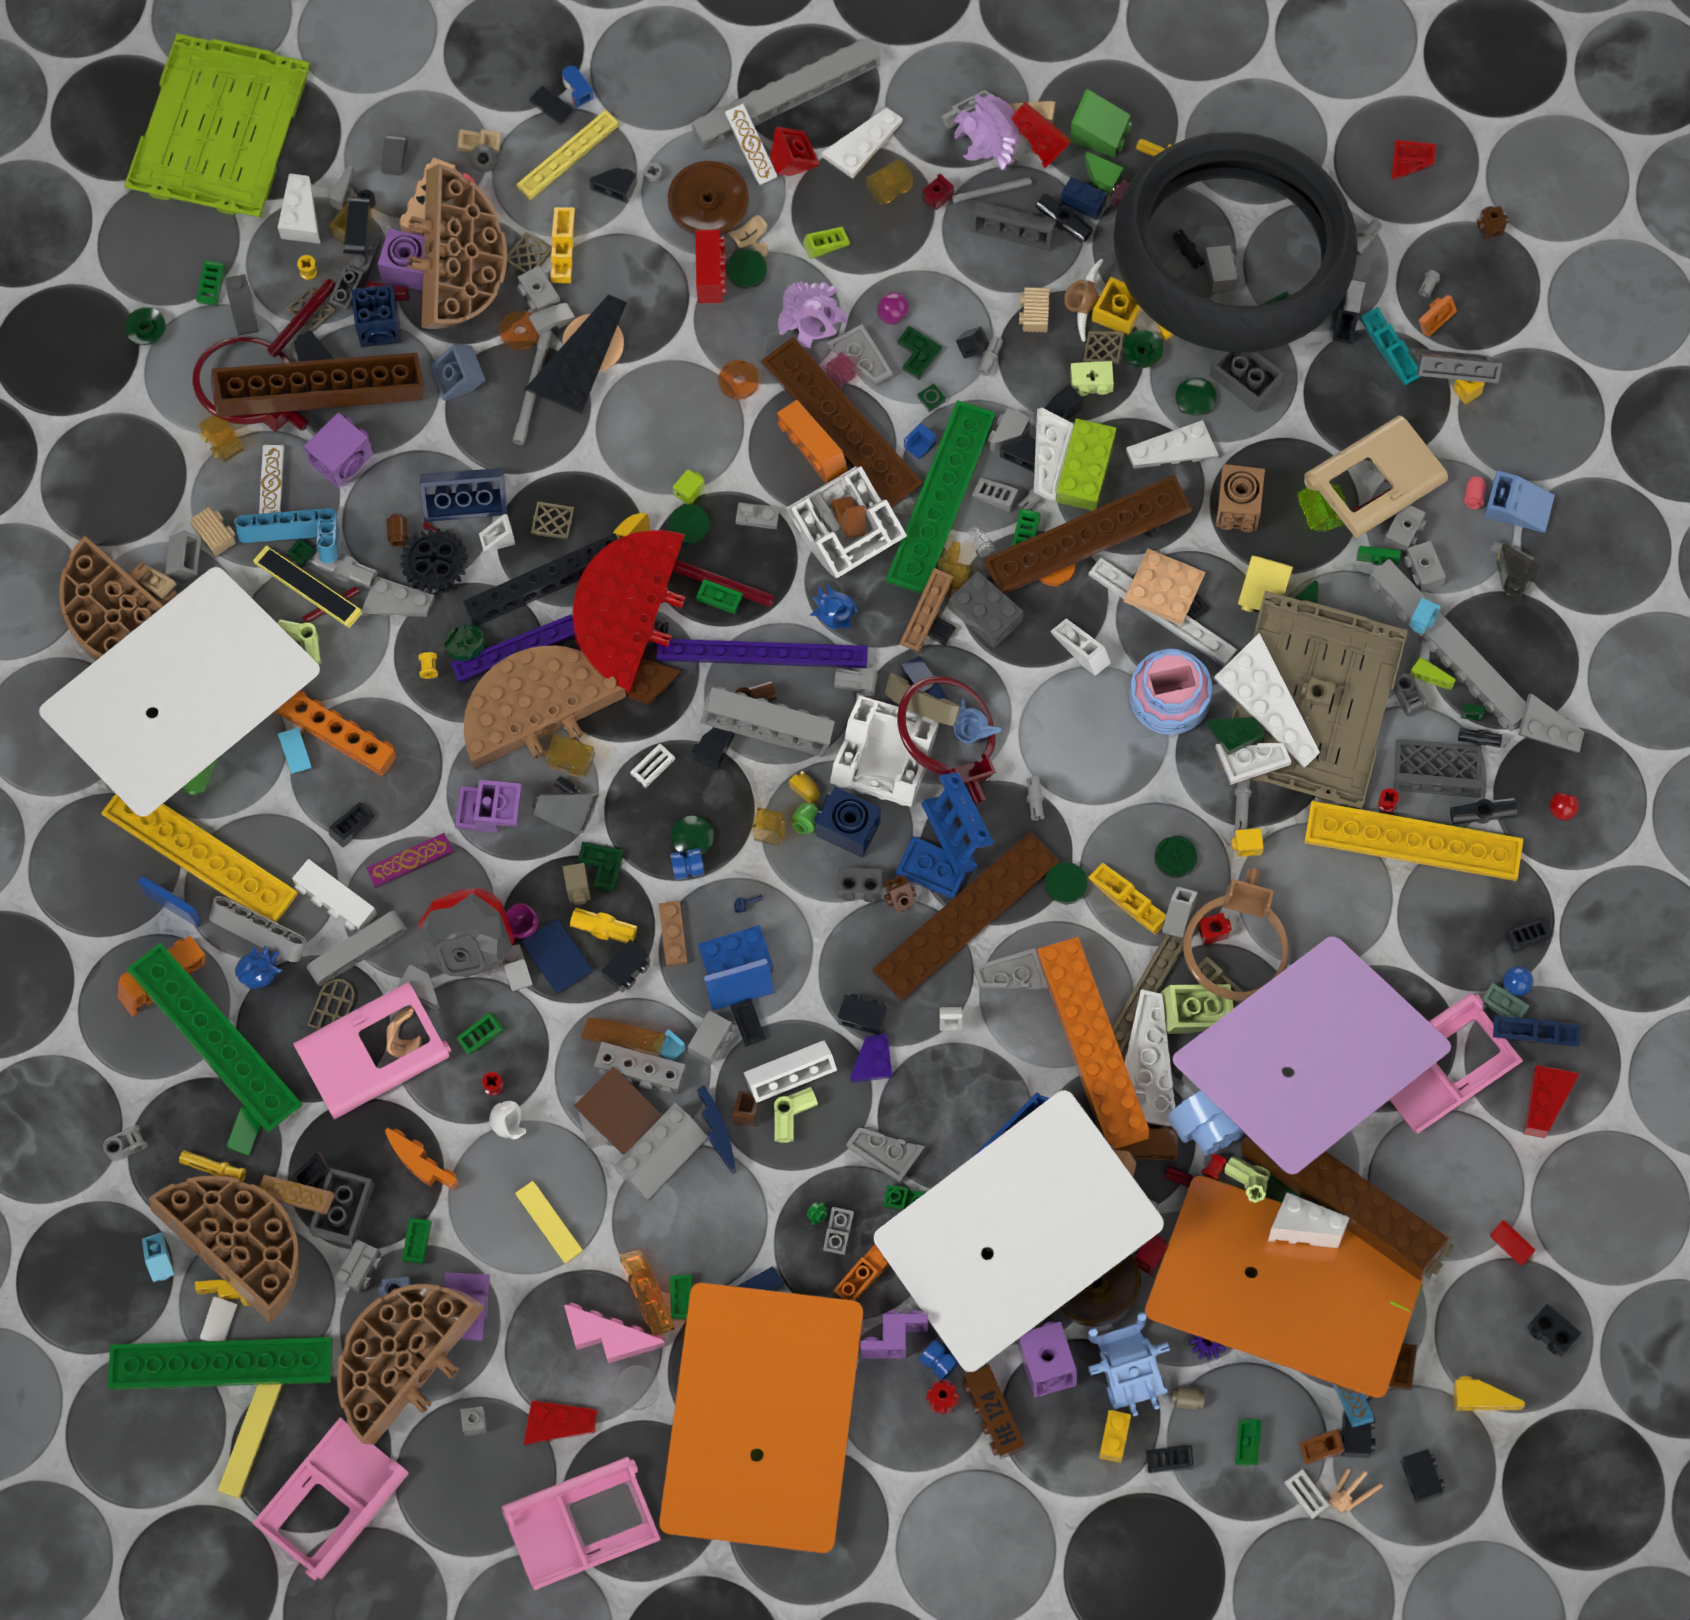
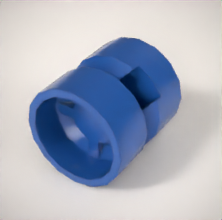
M700 848L690 849L686 854L682 851L670 853L675 880L686 879L689 874L692 877L705 875Z
M936 1339L923 1352L919 1361L927 1369L933 1368V1374L937 1378L945 1380L958 1366L959 1362L952 1352H947V1347L939 1339Z

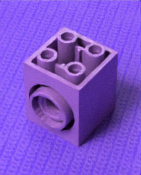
M388 229L378 262L382 283L423 291V271L409 269L407 265H412V263L407 262L410 256L424 259V236Z
M337 413L303 446L309 464L338 489L350 477L355 475L373 455L372 445L368 439L369 435L361 428L358 430L348 416L343 417L340 413Z
M1047 1322L1040 1328H1032L1018 1339V1349L1034 1398L1077 1386V1370L1061 1322Z

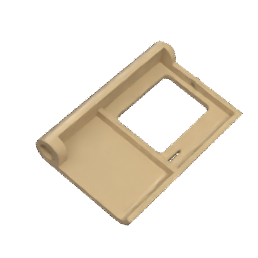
M1397 416L1311 469L1304 476L1305 485L1314 491L1319 490L1355 538L1360 537L1448 480L1445 468L1402 416ZM1370 458L1390 482L1393 489L1357 512H1351L1332 488L1329 481L1362 460Z

